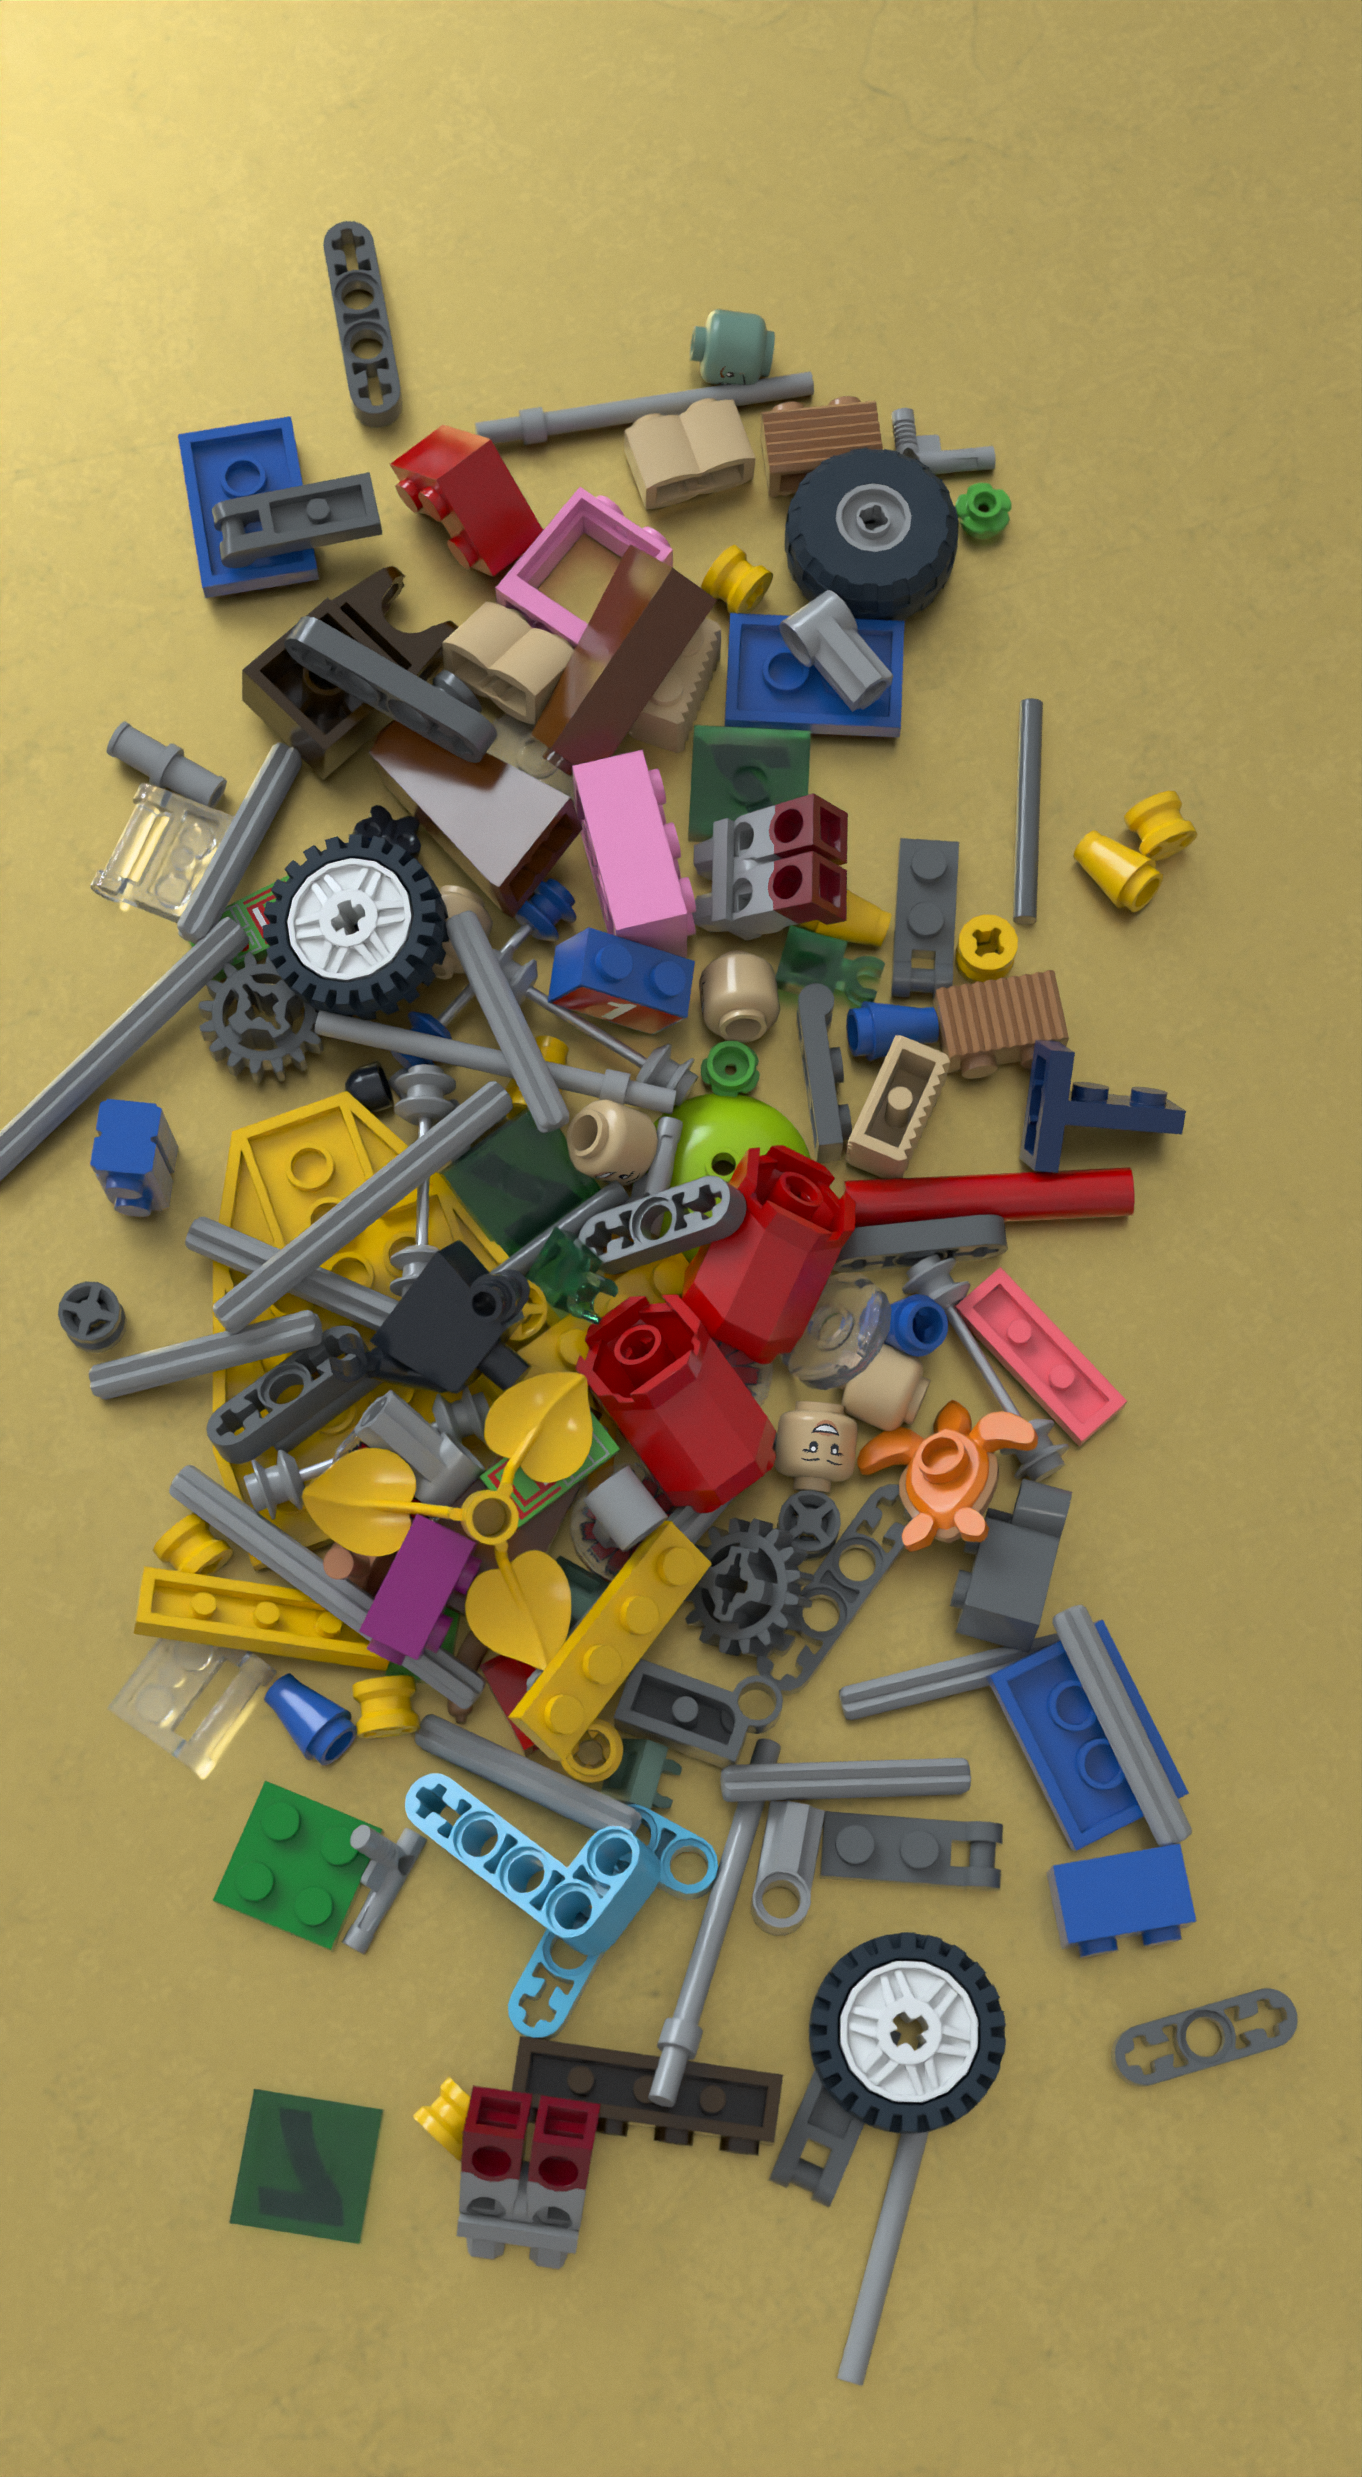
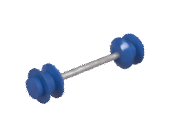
M550 878L546 882L541 881L533 892L534 896L529 901H525L515 915L521 927L499 952L503 953L509 945L514 946V953L530 934L539 940L556 942L559 939V934L555 928L557 922L562 919L573 923L577 919L572 908L575 904L572 894L554 879ZM469 983L437 1019L427 1013L409 1012L408 1018L412 1025L410 1030L452 1040L450 1032L445 1027L475 995L471 984ZM391 1051L394 1058L404 1068L409 1069L412 1066L423 1064L435 1066L433 1060Z

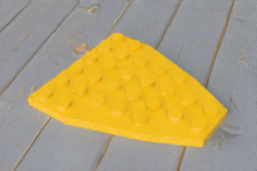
M348 1091L234 1130L231 1133L218 1223L281 1250L409 1146ZM435 1172L430 1176L428 1245L441 1250L461 1240L484 1267L491 1272L507 1260L509 1256L448 1182L439 1173ZM417 1187L319 1267L400 1301L402 1297L390 1291V1283L395 1279L401 1278L402 1271L391 1265L390 1258L405 1247L416 1245ZM213 1260V1306L214 1303L249 1275ZM288 1292L248 1324L310 1310L318 1314L323 1332L336 1326H350L359 1332L370 1352L376 1347L370 1340L377 1331ZM547 1303L546 1321L541 1329L530 1338L518 1341L509 1339L506 1344L517 1352L561 1319ZM213 1311V1334L227 1331L218 1321ZM296 1351L213 1372V1413ZM342 1354L337 1358L341 1360L345 1357V1355ZM316 1371L312 1374V1377L316 1380L320 1375ZM482 1373L468 1388L471 1395L483 1391L490 1409L493 1402L478 1383V1380L484 1376ZM383 1382L287 1454L295 1458L298 1468L301 1470L348 1453L349 1450H352V1447L359 1445L360 1441L364 1442L354 1431L363 1413L378 1397H382L390 1390L408 1403L428 1423L435 1422L432 1407L436 1395L439 1393ZM294 1385L285 1389L279 1395L276 1403L285 1404L293 1401L301 1394L304 1385ZM588 1389L589 1406L597 1410L592 1394ZM449 1391L440 1393L449 1403L462 1399V1391L457 1394ZM266 1409L260 1412L263 1418L269 1414ZM243 1427L234 1432V1435L242 1433L244 1431ZM475 1434L462 1438V1445L478 1459L485 1470L499 1456ZM213 1445V1454L226 1490L254 1509L244 1481V1476L255 1473L252 1462L249 1461L241 1464L229 1463L221 1457ZM272 1446L256 1457L255 1460L264 1469L277 1465L278 1452ZM318 1477L304 1481L305 1487L312 1483L314 1480H316ZM290 1501L277 1505L276 1518L273 1520L267 1508L258 1511L259 1514L310 1551L334 1543L315 1524L305 1505L303 1509L299 1510ZM248 1552L255 1571L268 1567Z

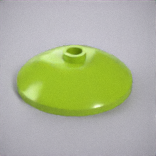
M714 1093L696 1096L685 1100L680 1107L675 1105L672 1114L664 1113L653 1123L657 1132L658 1122L661 1117H672L683 1122L680 1141L677 1144L670 1188L705 1176H717L729 1183L734 1171L727 1176H721L713 1171L712 1166L719 1160H727L736 1169L749 1148L760 1147V1155H766L771 1146L784 1145L811 1159L802 1136L782 1113L763 1101L738 1094L736 1097L719 1096ZM716 1198V1204H719L722 1199ZM670 1211L664 1212L659 1239L670 1229L672 1223ZM712 1211L703 1213L709 1218L712 1217ZM700 1247L682 1252L689 1263H691Z

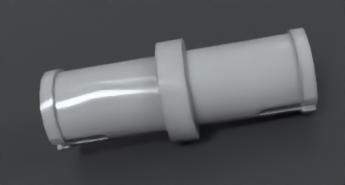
M126 721L116 728L109 740L106 750L108 755L120 759L149 776V783L160 790L168 787L200 805L207 812L213 810L225 791L227 780L184 757V749L173 743L165 746L133 728Z

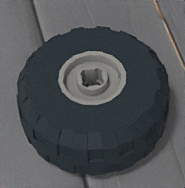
M861 448L853 449L850 452L837 456L834 455L821 462V465L811 473H808L800 482L798 490L790 502L785 524L784 544L788 569L793 582H796L802 591V595L809 602L827 590L833 591L844 601L854 619L903 621L916 612L924 610L934 601L940 590L944 589L950 577L957 553L959 521L956 506L953 505L950 497V491L943 481L929 470L928 466L898 451L885 448L884 450Z

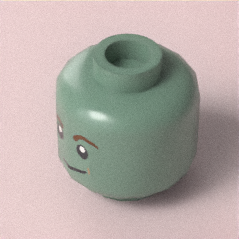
M715 309L708 315L705 327L694 326L690 361L700 362V374L707 383L716 385H752L759 380L760 376H769L774 353L775 333L774 331L766 330L765 321L759 315Z

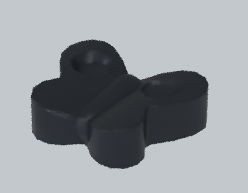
M375 805L371 807L368 818L361 820L355 825L352 834H362L368 841H372L373 836L384 838L393 847L395 844L399 845L413 858L418 860L421 843L416 835L420 823L415 817L406 816L395 820L386 808L381 805Z

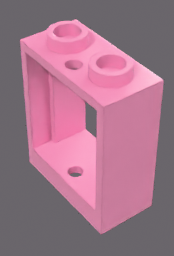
M581 487L577 489L495 588L497 604L520 612L532 628L545 630L563 637L573 646L574 650L588 624L538 591L537 588L583 533H586L621 558L628 547L633 545L673 567V549L670 548L668 541L663 535L651 527L645 526L642 529L624 517L622 510L612 500L602 495L595 497Z

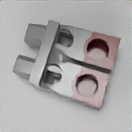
M812 793L738 817L735 821L726 818L713 822V838L694 845V866L697 873L708 880H712V892L697 896L695 899L696 912L692 913L694 924L709 932L729 931L747 941L759 938L761 934L775 933L781 931L786 926L818 920L825 925L847 921V870L839 865L847 864L848 813Z
M473 2085L463 2129L459 2197L460 2214L457 2236L467 2239L470 2256L495 2259L497 2256L503 2255L505 2243L530 2247L529 2259L536 2266L560 2269L563 2267L568 2253L576 2254L600 2104L541 2095L532 2139L530 2162L524 2161L533 2094Z

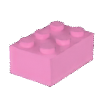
M643 750L572 766L575 810L583 828L580 833L607 933L686 958L687 936L696 934L692 913L696 912V905L689 878H681L677 858H681V850L674 823L666 824L662 805L666 804V796L659 769L648 770Z

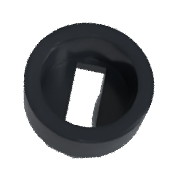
M379 1061L360 1066L350 1073L345 1082V1091H348L370 1112H378L394 1106L391 1087Z

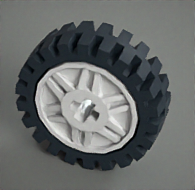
M349 834V843H344L338 836L326 839V850L320 851L315 845L306 849L303 853L307 861L300 866L295 860H292L284 869L289 875L286 883L277 879L271 891L276 897V901H267L264 915L270 922L269 925H263V938L270 946L266 951L270 961L277 969V973L288 987L317 1011L323 1010L350 1017L357 1015L363 1020L376 1019V1011L382 1010L386 1015H390L399 1011L397 1002L404 998L410 1004L418 998L420 994L415 988L421 982L429 987L436 977L432 970L434 963L443 964L446 952L442 947V942H449L445 919L449 918L446 905L428 872L399 845L395 844L393 847L386 839L373 836L372 841H368L362 834ZM358 923L359 931L355 933L354 925Z
M910 1932L887 1934L873 1938L846 1953L831 1968L816 1993L810 2014L809 2043L811 2057L826 2091L842 2109L859 2121L883 2131L900 2134H915L940 2129L954 2123L969 2113L987 2094L1001 2068L1000 2065L1006 2045V2022L1004 2011H1002L999 2003L1000 1997L994 1984H991L985 1975L984 1969L956 1945L946 1943L941 1938ZM900 2015L906 2023L916 2019L921 2024L923 2033L916 2037L921 2044L917 2050L914 2051L908 2043L901 2044L898 2047L893 2043L890 2033L898 2029L892 2021L896 2016Z

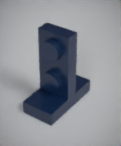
M1035 1040L1019 1156L1034 1171L1058 1173L1065 1125L1183 1134L1186 1111L1167 1099L1168 1092L1148 1087H1132L1130 1096L1109 1094L1108 1086L1090 1082H1073L1072 1091H1070L1075 1052L1058 1041Z

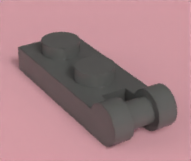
M370 472L229 499L217 503L212 508L214 526L216 530L222 532L223 541L219 544L221 561L228 568L246 567L260 558L382 535ZM261 521L262 531L246 534L245 527L249 523Z
M900 838L891 996L909 997L910 992L932 993V998L934 999L937 989L953 986L959 842ZM911 959L934 960V969L912 968Z
M813 983L803 988L799 994L796 1025L816 1162L828 1163L841 1160L843 1141L849 1140L852 1133V1123L848 1104L838 1105L835 1084L844 1083L840 1047L829 1048L827 1035L832 1023L834 996L827 986Z
M825 1811L820 1878L999 1891L1001 1886V1870L995 1868L996 1846L1003 1845V1824L984 1821L963 1822ZM952 1843L970 1845L969 1867L950 1866Z
M894 2031L890 2033L893 2043L897 2046L902 2033ZM816 2069L813 2072L775 2162L769 2181L784 2188H787L789 2183L799 2186L813 2193L811 2200L829 2208L865 2123L848 2114L826 2091ZM807 2140H811L831 2150L824 2168L800 2158Z

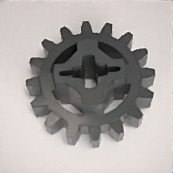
M246 953L244 958L245 968L238 971L227 962L223 965L227 980L224 983L214 980L207 982V989L214 1001L199 1002L198 1008L202 1018L209 1020L199 1026L204 1041L213 1042L209 1049L216 1062L224 1060L229 1056L227 1066L230 1074L236 1077L246 1066L250 1068L255 1083L261 1082L265 1070H273L279 1082L284 1081L286 1078L285 1066L293 1063L296 1068L305 1071L308 1067L303 1054L307 1050L312 1053L321 1054L324 1050L321 1039L315 1034V1024L319 1011L310 1004L305 1003L288 987L277 973V969L270 961L269 956H267L265 964H257L252 953ZM235 999L238 1002L237 1011L228 1018L229 1025L226 1026L227 1012ZM252 1005H255L260 1013L264 1012L269 1017L275 1016L278 1029L270 1021L266 1022L262 1017L255 1018ZM304 1007V1020L300 1030L295 1035L292 1031L293 1021L301 1016L300 1010ZM254 1049H265L267 1051H257Z
M732 1518L729 1522L728 1531L712 1526L708 1529L709 1539L712 1544L709 1547L694 1544L712 1564L684 1600L694 1603L695 1607L685 1618L687 1624L701 1628L704 1627L699 1640L705 1644L719 1646V1652L739 1656L742 1652L744 1655L761 1657L763 1656L764 1645L781 1649L785 1646L781 1631L785 1628L799 1632L802 1628L800 1621L794 1616L797 1607L804 1609L811 1608L813 1601L801 1595V1586L813 1582L814 1575L799 1571L798 1565L808 1556L806 1551L792 1546L789 1547L793 1538L790 1532L778 1528L773 1529V1523L753 1518L750 1523L742 1519ZM748 1581V1588L745 1592V1586Z

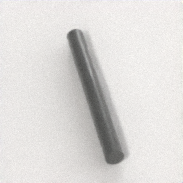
M1034 698L1020 701L1013 921L1024 925L1033 924L1037 921L1043 702Z

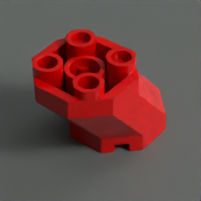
M784 1145L771 1146L766 1155H760V1147L749 1148L737 1165L729 1184L742 1192L746 1200V1214L742 1224L732 1235L700 1246L697 1254L685 1270L682 1300L701 1320L710 1337L744 1352L747 1357L758 1364H770L777 1355L790 1353L808 1325L842 1247L855 1230L856 1202L847 1191L843 1193L840 1199L830 1188L835 1177L824 1165Z
M677 1294L662 1295L666 1303L650 1304L646 1296L629 1297L589 1326L585 1337L589 1351L586 1360L579 1355L575 1369L587 1378L588 1389L642 1462L651 1478L674 1506H690L696 1513H711L772 1469L776 1459V1453L772 1448L776 1430L714 1343L701 1320Z

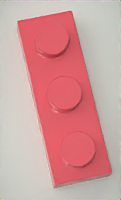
M1001 1267L955 1306L968 1329L1079 1447L1125 1407L1127 1400Z

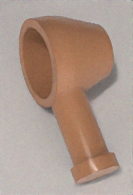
M335 1542L331 1550L324 1557L323 1567L326 1574L332 1579H350L374 1597L377 1595L397 1555V1551L384 1556H365L354 1553Z

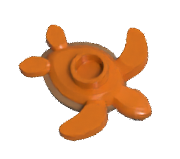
M951 1400L938 1412L933 1424V1435L924 1439L917 1433L904 1427H898L893 1431H884L870 1440L860 1450L857 1457V1466L862 1475H870L893 1465H907L899 1481V1495L904 1507L912 1517V1520L907 1524L902 1533V1542L909 1552H914L931 1545L934 1538L946 1543H952L961 1537L965 1541L982 1542L986 1539L989 1532L987 1522L982 1515L995 1494L999 1480V1466L993 1452L1003 1448L1024 1451L1035 1449L1038 1445V1436L1032 1424L1015 1414L999 1411L987 1414L972 1429V1420L968 1410L956 1400Z

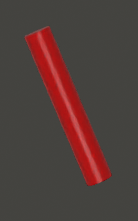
M1130 1167L1058 1171V1173L1041 1171L844 1181L843 1193L847 1191L856 1202L855 1228L975 1215H998L1004 1218V1222L1133 1216L1135 1205L1134 1180Z

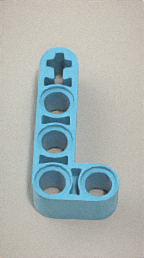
M441 1773L420 1777L411 1785L406 1795V1814L417 1828L571 1948L584 1955H597L607 1951L638 1913L660 1880L661 1866L658 1857L630 1830L621 1826H608L596 1832L567 1868L467 1790ZM446 1806L452 1808L461 1816L454 1826L440 1816L441 1811ZM498 1835L494 1849L487 1855L480 1857L484 1843L490 1837ZM632 1853V1861L629 1867L623 1873L613 1876V1867L617 1860L625 1854ZM544 1870V1878L541 1884L535 1890L526 1893L530 1878L536 1872ZM592 1906L588 1922L582 1927L573 1930V1921L577 1913L585 1907Z
M637 1804L628 1805L640 1813L642 1816L641 1823L648 1828L651 1834V1839L647 1846L658 1857L661 1866L660 1880L656 1887L683 1900H696L706 1895L713 1887L718 1871L717 1855L713 1847L698 1835L646 1807ZM683 1852L699 1854L707 1864L708 1870L705 1877L696 1884L686 1885L677 1881L670 1871L671 1863L677 1855ZM632 1853L625 1854L617 1860L613 1867V1876L623 1873L629 1867L632 1861ZM589 1906L577 1913L573 1921V1930L582 1927L588 1922L592 1912ZM546 1929L516 1984L508 2003L509 2018L516 2031L523 2037L551 2040L558 2036L570 2019L605 1952L597 1955H588L586 1961L576 1969L567 1970L561 1968L552 1959L553 1946L560 1938ZM540 1968H544L555 1980L571 1984L573 1987L570 1993L565 1995L556 1986L549 1999V2007L556 2014L555 2018L551 2023L540 2019L533 2028L526 2025L529 2016L522 2007V2004L527 1998L537 2001L542 1996L547 1982L545 1979L536 1978V1975Z

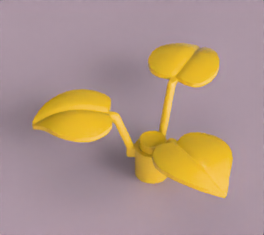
M574 1372L544 1373L511 1386L494 1401L485 1420L484 1439L487 1446L493 1452L510 1458L504 1468L498 1489L496 1491L481 1490L471 1494L463 1503L462 1508L411 1502L416 1491V1478L412 1469L398 1454L381 1448H363L341 1457L321 1476L304 1488L302 1493L303 1503L315 1524L329 1538L342 1547L365 1556H384L399 1551L412 1525L409 1514L461 1521L462 1528L469 1537L481 1543L494 1546L496 1562L500 1568L485 1570L478 1574L471 1582L464 1604L465 1617L469 1628L483 1645L494 1652L544 1670L566 1641L571 1618V1591L563 1569L553 1558L544 1552L537 1550L527 1551L520 1554L510 1563L507 1556L508 1544L506 1540L516 1531L519 1515L515 1503L509 1496L513 1492L512 1485L515 1473L519 1467L529 1478L549 1483L570 1477L585 1462L591 1448L593 1435L587 1378L583 1374Z

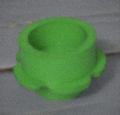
M988 483L971 485L966 494H961L957 498L955 504L961 527L968 535L974 538H991L1002 531L1010 521L1008 512L1011 510L1012 504L1009 496L1001 489H993ZM981 505H986L989 511L981 512L978 508Z
M724 1041L718 1043L710 1049L708 1058H705L701 1063L702 1080L704 1083L712 1086V1091L715 1095L736 1097L740 1092L749 1093L759 1081L760 1073L756 1070V1066L759 1063L758 1057L750 1047L741 1042ZM727 1066H734L737 1071L733 1075H728L725 1072V1068Z

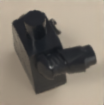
M458 1240L435 1253L371 1338L370 1342L376 1346L371 1352L366 1351L364 1342L356 1334L347 1333L338 1339L340 1350L348 1354H355L356 1357L347 1361L340 1360L337 1357L329 1358L331 1372L335 1378L344 1382L357 1381L367 1373V1376L371 1379L403 1387L438 1393L449 1391L456 1394L473 1384L483 1373L505 1392L511 1386L521 1382L532 1368L530 1363L506 1344L525 1318L522 1309L529 1299V1283L524 1275L513 1269H505L495 1274H490L467 1245Z

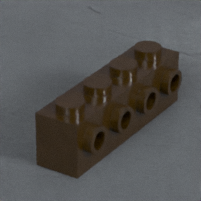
M520 2036L512 2091L533 2094L529 2123H536L541 2095L600 2104L596 2133L627 2137L629 2125L655 2128L653 2141L693 2146L694 2134L720 2138V2151L758 2156L760 2144L773 2145L775 2142L783 2075L687 2061L675 2104L672 2107H665L652 2102L648 2098L660 2061L658 2056Z

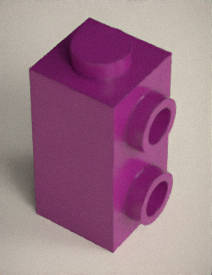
M417 1514L358 1631L372 1638L367 1649L402 1666L406 1656L420 1660L426 1649L437 1654L454 1620L445 1615L444 1612L455 1591L463 1595L467 1594L469 1586L475 1579L483 1560L473 1556L478 1543Z

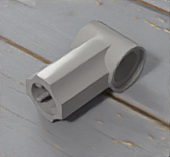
M827 590L780 623L779 627L783 640L795 658L806 667L814 665L852 711L860 708L865 709L874 703L892 684L893 674L858 634L857 624L850 609L833 591Z
M392 1390L382 1397H378L366 1409L359 1423L354 1428L355 1434L370 1448L387 1449L396 1453L410 1466L416 1478L414 1496L425 1504L451 1507L485 1471V1468L478 1459L456 1438L446 1431L440 1434Z
M629 1466L612 1475L583 1500L597 1518L592 1533L605 1549L617 1547L622 1552H628L668 1518Z
M770 1801L755 1887L751 1898L752 1917L755 1924L766 1933L774 1936H785L795 1932L805 1920L811 1904L810 1895L825 1816L824 1810L791 1801ZM774 1887L789 1889L797 1898L798 1910L793 1916L778 1919L773 1917L763 1906V1895Z

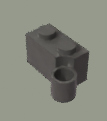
M1023 1478L1013 1514L988 1507L984 1518L989 1527L988 1536L982 1542H965L963 1552L975 1556L971 1572L959 1569L950 1602L951 1607L961 1609L956 1633L1020 1651L1030 1652L1040 1626L1059 1541L1070 1506L1071 1491Z
M640 1659L627 1679L613 1717L614 1728L638 1738L648 1739L664 1745L671 1750L715 1766L725 1768L728 1765H737L747 1733H764L776 1725L781 1715L783 1697L777 1684L765 1676L754 1675L746 1677L731 1692ZM752 1690L763 1691L772 1698L775 1709L765 1719H750L739 1708L738 1701L741 1696Z

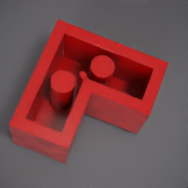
M443 424L390 463L391 468L400 481L395 485V488L401 500L412 512H420L433 517L438 522H443L452 537L447 541V545L452 555L465 569L472 568L495 576L524 554L543 531L539 521L489 438Z

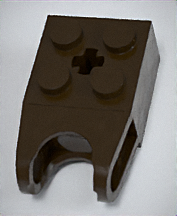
M394 566L385 567L375 572L333 600L326 598L306 615L326 623L426 682H429L443 666L442 642L458 628L451 620L431 626L418 633L402 632L391 626L384 616L404 587L403 578L405 577ZM293 626L242 670V701L288 746L296 748L300 752L301 758L320 777L325 779L393 719L306 669L291 657L285 648L284 642L295 627Z

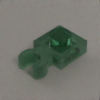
M790 926L775 980L778 989L797 995L807 985L813 983L823 984L832 993L834 989L844 991L846 997L851 1002L861 1006L864 1001L874 1002L877 991L861 986L857 977L867 974L880 978L885 963L874 956H860L854 960L843 958L848 942Z
M556 1226L525 1276L527 1280L541 1289L546 1300L553 1307L595 1325H599L602 1320L600 1315L594 1311V1300L598 1293L602 1292L612 1297H615L618 1293V1287L614 1281L596 1274L603 1261L573 1233Z

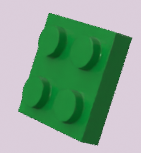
M265 1781L213 1901L333 1952L362 1886L361 1877L371 1861L368 1856H365L351 1846L350 1839L352 1833L361 1825H367L381 1835L384 1834V1830Z

